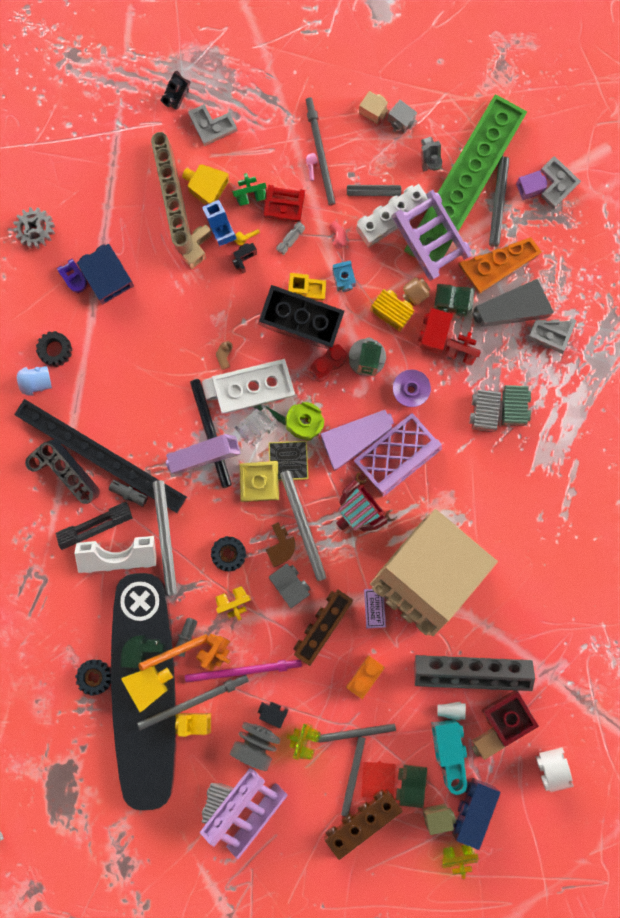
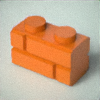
M368 655L353 675L352 680L348 682L346 688L363 700L385 667Z

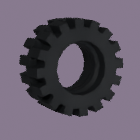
M49 331L46 335H41L42 338L37 340L36 353L41 361L48 366H62L72 356L71 343L62 333ZM52 342H59L62 346L61 353L57 356H49L47 353L48 345Z

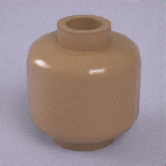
M415 277L403 286L404 294L402 296L405 301L419 305L430 296L429 291L431 289L423 278Z

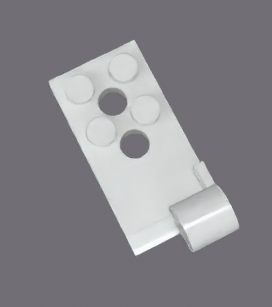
M285 359L212 376L202 381L206 400L218 399L222 414L295 396ZM267 378H274L277 382L276 386H269L266 382ZM255 382L259 388L257 391H251L248 388V384Z

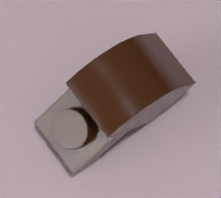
M279 522L271 525L279 543L266 549L274 568L290 560L296 547L295 538L286 539L288 532L284 525L280 526Z

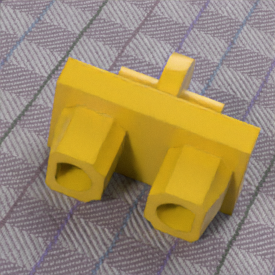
M242 586L232 590L236 600L230 603L225 593L215 597L218 614L233 608L234 611L227 613L229 619L236 616L238 621L242 620L240 614L247 612L245 606L238 609L237 606L251 601L250 595L246 594Z

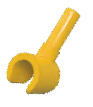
M257 229L246 235L239 231L235 234L237 239L234 241L242 246L247 239L259 234L260 231Z

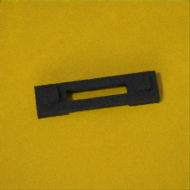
M127 502L108 509V512L75 527L72 525L56 532L60 549L64 550L133 519ZM112 519V520H110V521H108V522H106V523H103V524H101V525H99V526H97V527H94V528H92V529H90V530H88V531H85V532H83V533L77 535L78 533H80V532H82V531H84V530H86V529H89V528H91V527H93V526H95V525H98V524H100V523H102V522H104V521H106V520Z

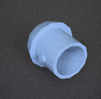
M47 366L35 367L29 370L25 367L17 373L18 387L24 395L34 396L33 392H42L52 388Z

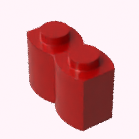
M340 344L333 345L331 349L327 350L325 356L319 357L312 363L310 373L318 382L326 380L333 370L339 369L344 365L348 353Z

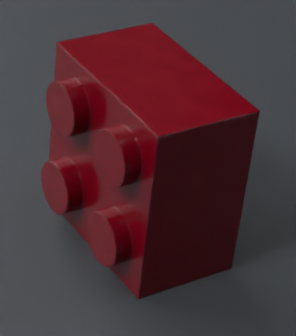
M518 691L508 693L481 710L504 747L539 727Z

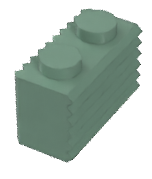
M505 385L503 387V426H525L531 420V410H528V403L531 402V391H528V386Z

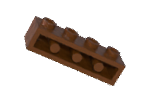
M339 589L336 592H330L326 598L328 604L325 608L320 607L315 615L318 619L314 625L311 623L304 631L306 637L303 641L299 639L293 648L296 651L294 656L311 666L354 601Z
M388 789L378 791L373 796L374 799L371 802L367 803L366 801L357 808L358 812L354 815L348 814L341 820L342 824L337 828L332 826L325 832L324 840L338 860L342 859L403 812Z

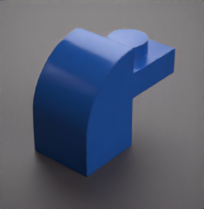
M220 200L202 207L219 247L237 239Z

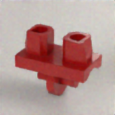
M468 331L466 336L459 334L457 338L464 343L448 339L446 356L456 359L458 351H463L465 356L462 362L472 366L476 357L479 358L481 350L468 346V344L475 346L477 342L470 338L472 333Z

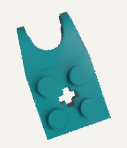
M453 719L431 722L436 762L442 768L444 784L451 793L460 795L467 788L464 758H467L466 746H463L461 738H464L463 726H460V723ZM454 779H459V783L456 786H451Z

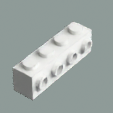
M419 184L414 187L411 185L404 190V194L399 197L397 195L392 197L384 207L381 205L370 216L360 218L357 221L356 231L367 247H371L397 230L398 227L391 215L400 209L407 213L427 201L426 193Z

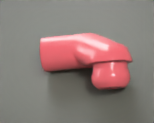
M334 221L329 226L336 234L333 246L341 249L346 244L347 233Z

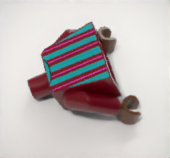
M362 472L357 473L355 481H351L342 491L339 501L340 508L338 509L342 517L336 521V524L343 531L349 526L354 531L358 529L363 532L375 531L386 525L387 521L391 522L397 519V516L391 519L389 513L393 510L384 512L363 485L366 483L367 477L364 481L358 479Z

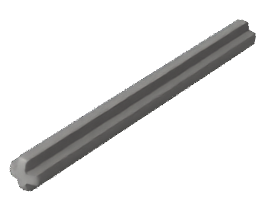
M288 470L280 473L316 580L326 579V574L291 473Z
M160 480L153 482L165 590L166 595L171 596L177 594L165 486L164 481Z

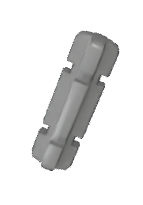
M297 222L294 228L284 237L282 243H279L276 250L280 254L285 255L288 247L290 248L299 238V234L304 232L305 226Z

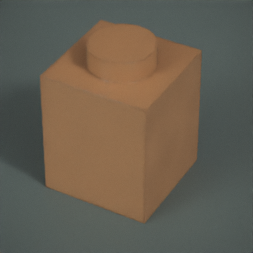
M489 729L471 740L474 744L471 747L477 757L481 756L484 760L504 748L493 729Z

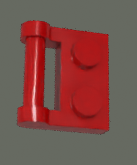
M269 184L264 217L301 223L306 190L300 189V191L277 188ZM273 195L298 198V202L273 198Z

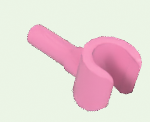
M312 153L306 157L310 181H314L312 164L318 163L316 154Z

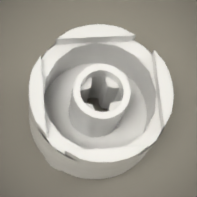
M563 747L540 752L539 756H535L538 768L544 772V775L541 776L543 786L550 793L574 787L567 758L564 759L562 754L565 753Z

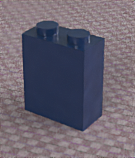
M110 244L99 246L95 252L90 255H83L79 259L80 261L76 262L102 305L134 287L132 280Z

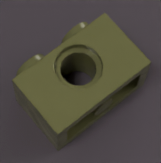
M445 803L422 808L426 829L430 835L454 830L453 824H456L455 815Z

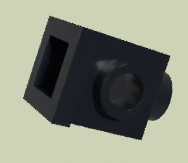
M272 701L270 704L262 702L257 713L261 714L260 720L281 729L289 708L285 707L283 711L280 709L281 705Z

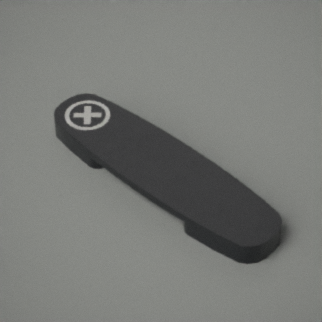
M147 573L126 575L116 586L111 639L112 716L118 774L123 799L128 806L135 810H154L161 808L168 802L173 793L177 751L175 734L176 715L142 730H139L137 726L138 722L176 706L174 657L154 665L157 672L168 667L173 678L164 683L167 691L141 712H139L122 681L123 677L141 671L139 663L173 649L172 624L165 584L157 576Z

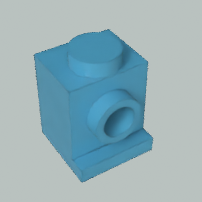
M351 260L332 265L337 291L347 292L352 290L356 286ZM347 274L348 278L344 279L341 275Z

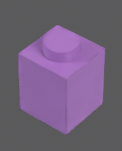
M540 170L519 177L516 186L522 201L538 196L546 190L547 180L544 175L542 176Z

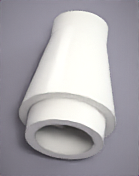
M461 701L442 705L438 704L437 714L438 716L457 721L465 720L466 704L461 703Z

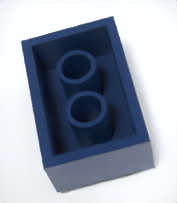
M472 777L471 782H467L465 799L459 803L457 810L459 815L456 819V824H453L454 830H452V835L457 842L480 850L501 792L495 786Z

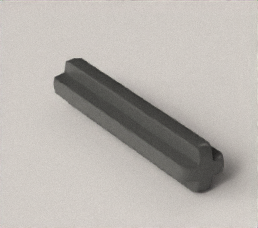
M347 185L346 188L348 196H400L402 192L401 185Z

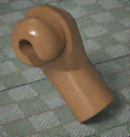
M229 341L223 342L216 352L221 370L230 367L227 357L233 349V345Z

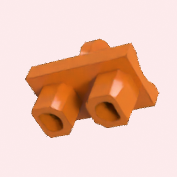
M210 634L206 643L212 646L209 653L201 650L196 656L202 663L201 666L213 671L215 666L220 668L223 662L229 664L231 660L227 656L230 650L227 649V646L231 641L220 635Z

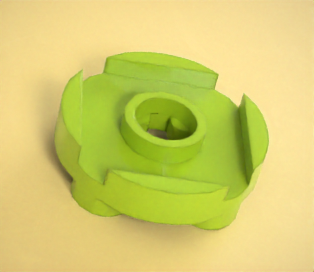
M309 402L293 405L286 415L287 431L299 439L311 441L320 434L324 426L321 410ZM308 418L307 422L309 424H303L300 419Z

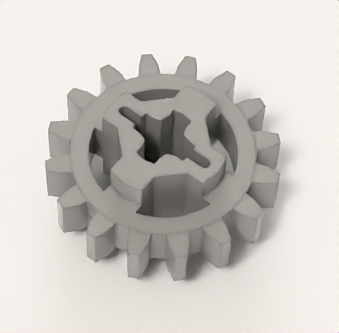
M29 207V212L23 209V215H17L19 221L13 222L17 227L13 229L14 233L17 234L15 237L18 241L21 240L20 243L23 246L27 244L30 249L33 245L39 249V244L41 243L46 246L45 241H51L50 235L55 234L54 230L51 229L55 227V224L51 222L53 220L50 215L47 216L48 213L45 210L41 212L39 207L35 211Z

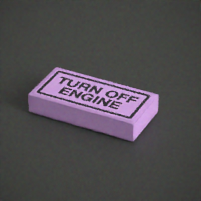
M364 589L366 629L386 627L384 598L377 595L372 589Z

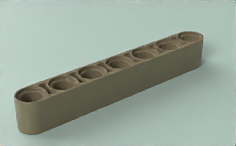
M157 132L152 136L151 143L171 239L177 251L184 255L192 251L193 243L173 149L167 135L163 132Z

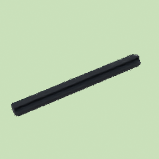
M199 379L192 380L190 384L207 440L215 438L217 434ZM225 460L214 462L222 488L232 486Z

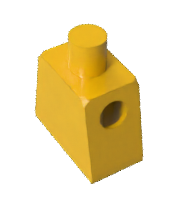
M203 164L198 166L196 172L186 168L182 174V178L189 181L188 191L205 205L219 200L230 180L228 173Z
M153 666L123 677L122 681L139 712H141L167 691L164 683L172 679L173 676L168 667L157 672Z

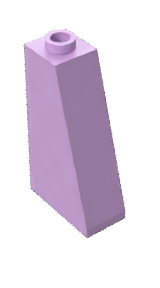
M382 410L321 433L320 436L333 471L341 468L392 429V424H394L391 414H387L386 410Z
M223 434L167 454L166 466L171 473L178 474L241 455L237 438L233 435Z

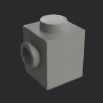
M399 99L388 113L387 121L391 123L395 130L405 133L408 129L411 130L417 123V112Z

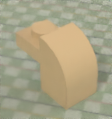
M207 225L199 226L193 231L191 235L193 249L188 254H182L183 259L191 269L206 259L205 252L199 245L212 236L211 230Z

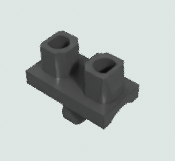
M432 137L422 139L421 163L423 172L428 169L433 171L442 167L440 142H434Z

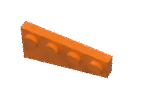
M532 237L510 244L507 247L498 248L490 253L478 255L470 260L461 261L458 265L480 295L539 256L542 251Z

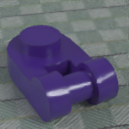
M70 259L63 267L59 266L56 268L71 291L80 293L86 289V278L73 259ZM73 269L74 273L68 276L67 273Z

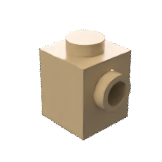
M368 91L359 105V114L378 124L380 119H385L389 111L387 109L388 101L382 95H376Z

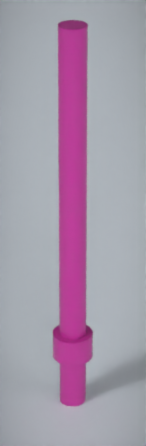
M278 660L277 663L185 675V681L187 683L277 670L284 672L287 669L302 667L301 660Z

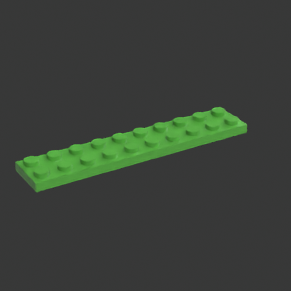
M496 94L438 191L442 199L441 204L458 232L527 114L526 110ZM433 206L428 208L417 228L438 216ZM440 223L422 234L419 240L422 245L426 246L446 234L447 230L443 223ZM452 239L430 252L429 257L432 262H436L445 256L453 242ZM407 244L404 252L415 257Z

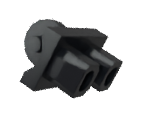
M175 71L160 101L167 107L171 106L175 110L179 109L184 96L189 92L191 82L182 77L180 72Z

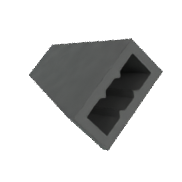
M535 279L477 305L473 310V317L476 323H480L481 327L545 319L549 318L554 311L539 280Z

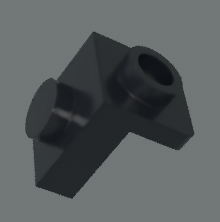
M246 243L233 253L234 259L232 262L236 270L240 269L242 274L246 272L243 261L257 255L254 243Z

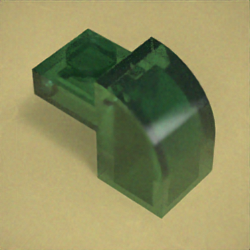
M145 635L131 638L122 649L121 667L139 668V663L144 662V652H164V643H159L158 639H147V643H144Z

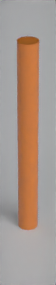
M204 634L139 663V669L141 671L206 643L208 635Z

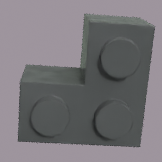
M285 564L271 574L269 579L288 606L293 608L310 595L308 591L311 589L305 580L300 581L297 575L299 572L293 564L291 566Z

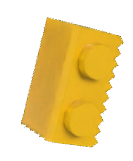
M383 289L371 305L370 311L401 332L415 310L412 309L413 306L405 300L403 302L400 301L395 292Z

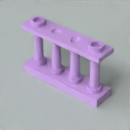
M434 190L426 194L427 201L407 213L400 209L391 215L429 281L440 276L439 269L457 257L462 256L465 260L472 256L470 246L461 238L441 204L442 199L437 192L435 193ZM433 206L438 216L421 227L413 229L409 223L410 219ZM443 223L447 233L426 246L422 245L419 240L420 236ZM452 239L457 249L440 260L432 262L429 257L430 252Z
M249 768L202 828L200 834L214 847L219 840L227 843L226 847L235 858L239 859L288 794L276 783L271 789L263 785L265 780L254 769ZM257 791L265 795L258 805L250 801ZM245 807L253 811L246 821L238 817ZM235 824L240 827L233 837L226 834L229 827Z

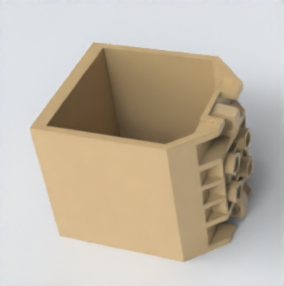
M435 508L426 515L369 585L372 586V590L377 595L387 599L385 603L393 610L398 608L402 612L400 616L408 623L414 622L419 631L424 635L434 636L454 616L498 561Z

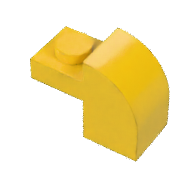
M290 273L288 291L313 300L324 301L326 280L309 279L307 274Z
M211 713L176 714L175 734L185 737L188 735L210 734Z

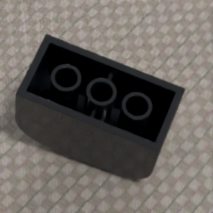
M271 285L258 325L317 347L331 349L345 310Z

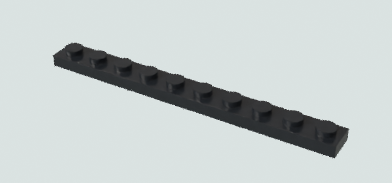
M26 399L22 401L14 414L15 416L155 500L153 482L160 480ZM164 483L167 508L178 514L188 497Z

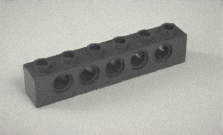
M415 655L414 686L533 691L535 683L533 660Z

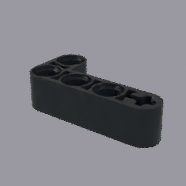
M49 440L41 444L26 458L25 465L32 472L49 466L81 503L88 504L98 498L100 494L98 486L59 441ZM48 445L52 447L53 453L48 451ZM35 458L39 460V465L35 463ZM61 460L65 462V468L61 466ZM73 475L77 476L78 483L74 481Z

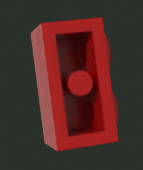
M431 308L429 313H425L423 324H426L424 331H420L418 342H421L419 348L441 354L445 346L453 314Z

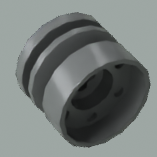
M243 722L242 728L249 733L239 731L238 735L245 741L244 743L235 741L230 755L251 767L267 771L272 757L266 753V750L276 752L277 748L270 744V742L279 744L281 738L263 726Z

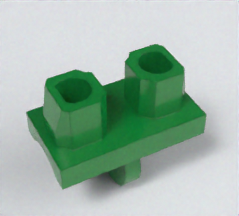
M244 173V179L239 180L238 185H246V188L232 191L239 206L249 204L247 193L254 192L256 202L265 200L266 183L251 186L250 183L257 182L256 176L249 178L248 174Z

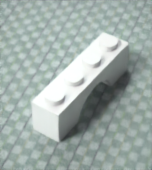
M154 536L136 537L132 545L122 552L104 550L96 541L76 543L74 553L78 573L117 569L129 570L139 567L149 568L156 566L157 562Z

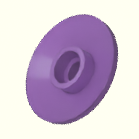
M410 369L401 372L393 383V394L396 400L406 407L422 405L429 398L431 392L429 379L418 370ZM412 386L415 391L410 393L408 387Z

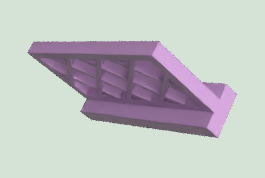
M411 413L354 459V462L384 497L441 451L442 444ZM413 420L417 425V430L405 431L406 424ZM395 433L403 434L402 443H391V436ZM405 434L416 435L415 444H404ZM418 435L427 436L431 440L426 445H417ZM380 445L388 446L387 455H377V447ZM390 446L401 447V456H390ZM404 447L415 448L414 455L403 457ZM365 457H372V467H364L360 461ZM375 459H387L386 468H375ZM389 459L400 460V466L397 469H388ZM374 471L385 472V478L378 483L374 479Z

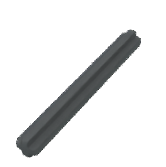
M502 156L498 163L489 245L494 247L499 246L509 168V157Z

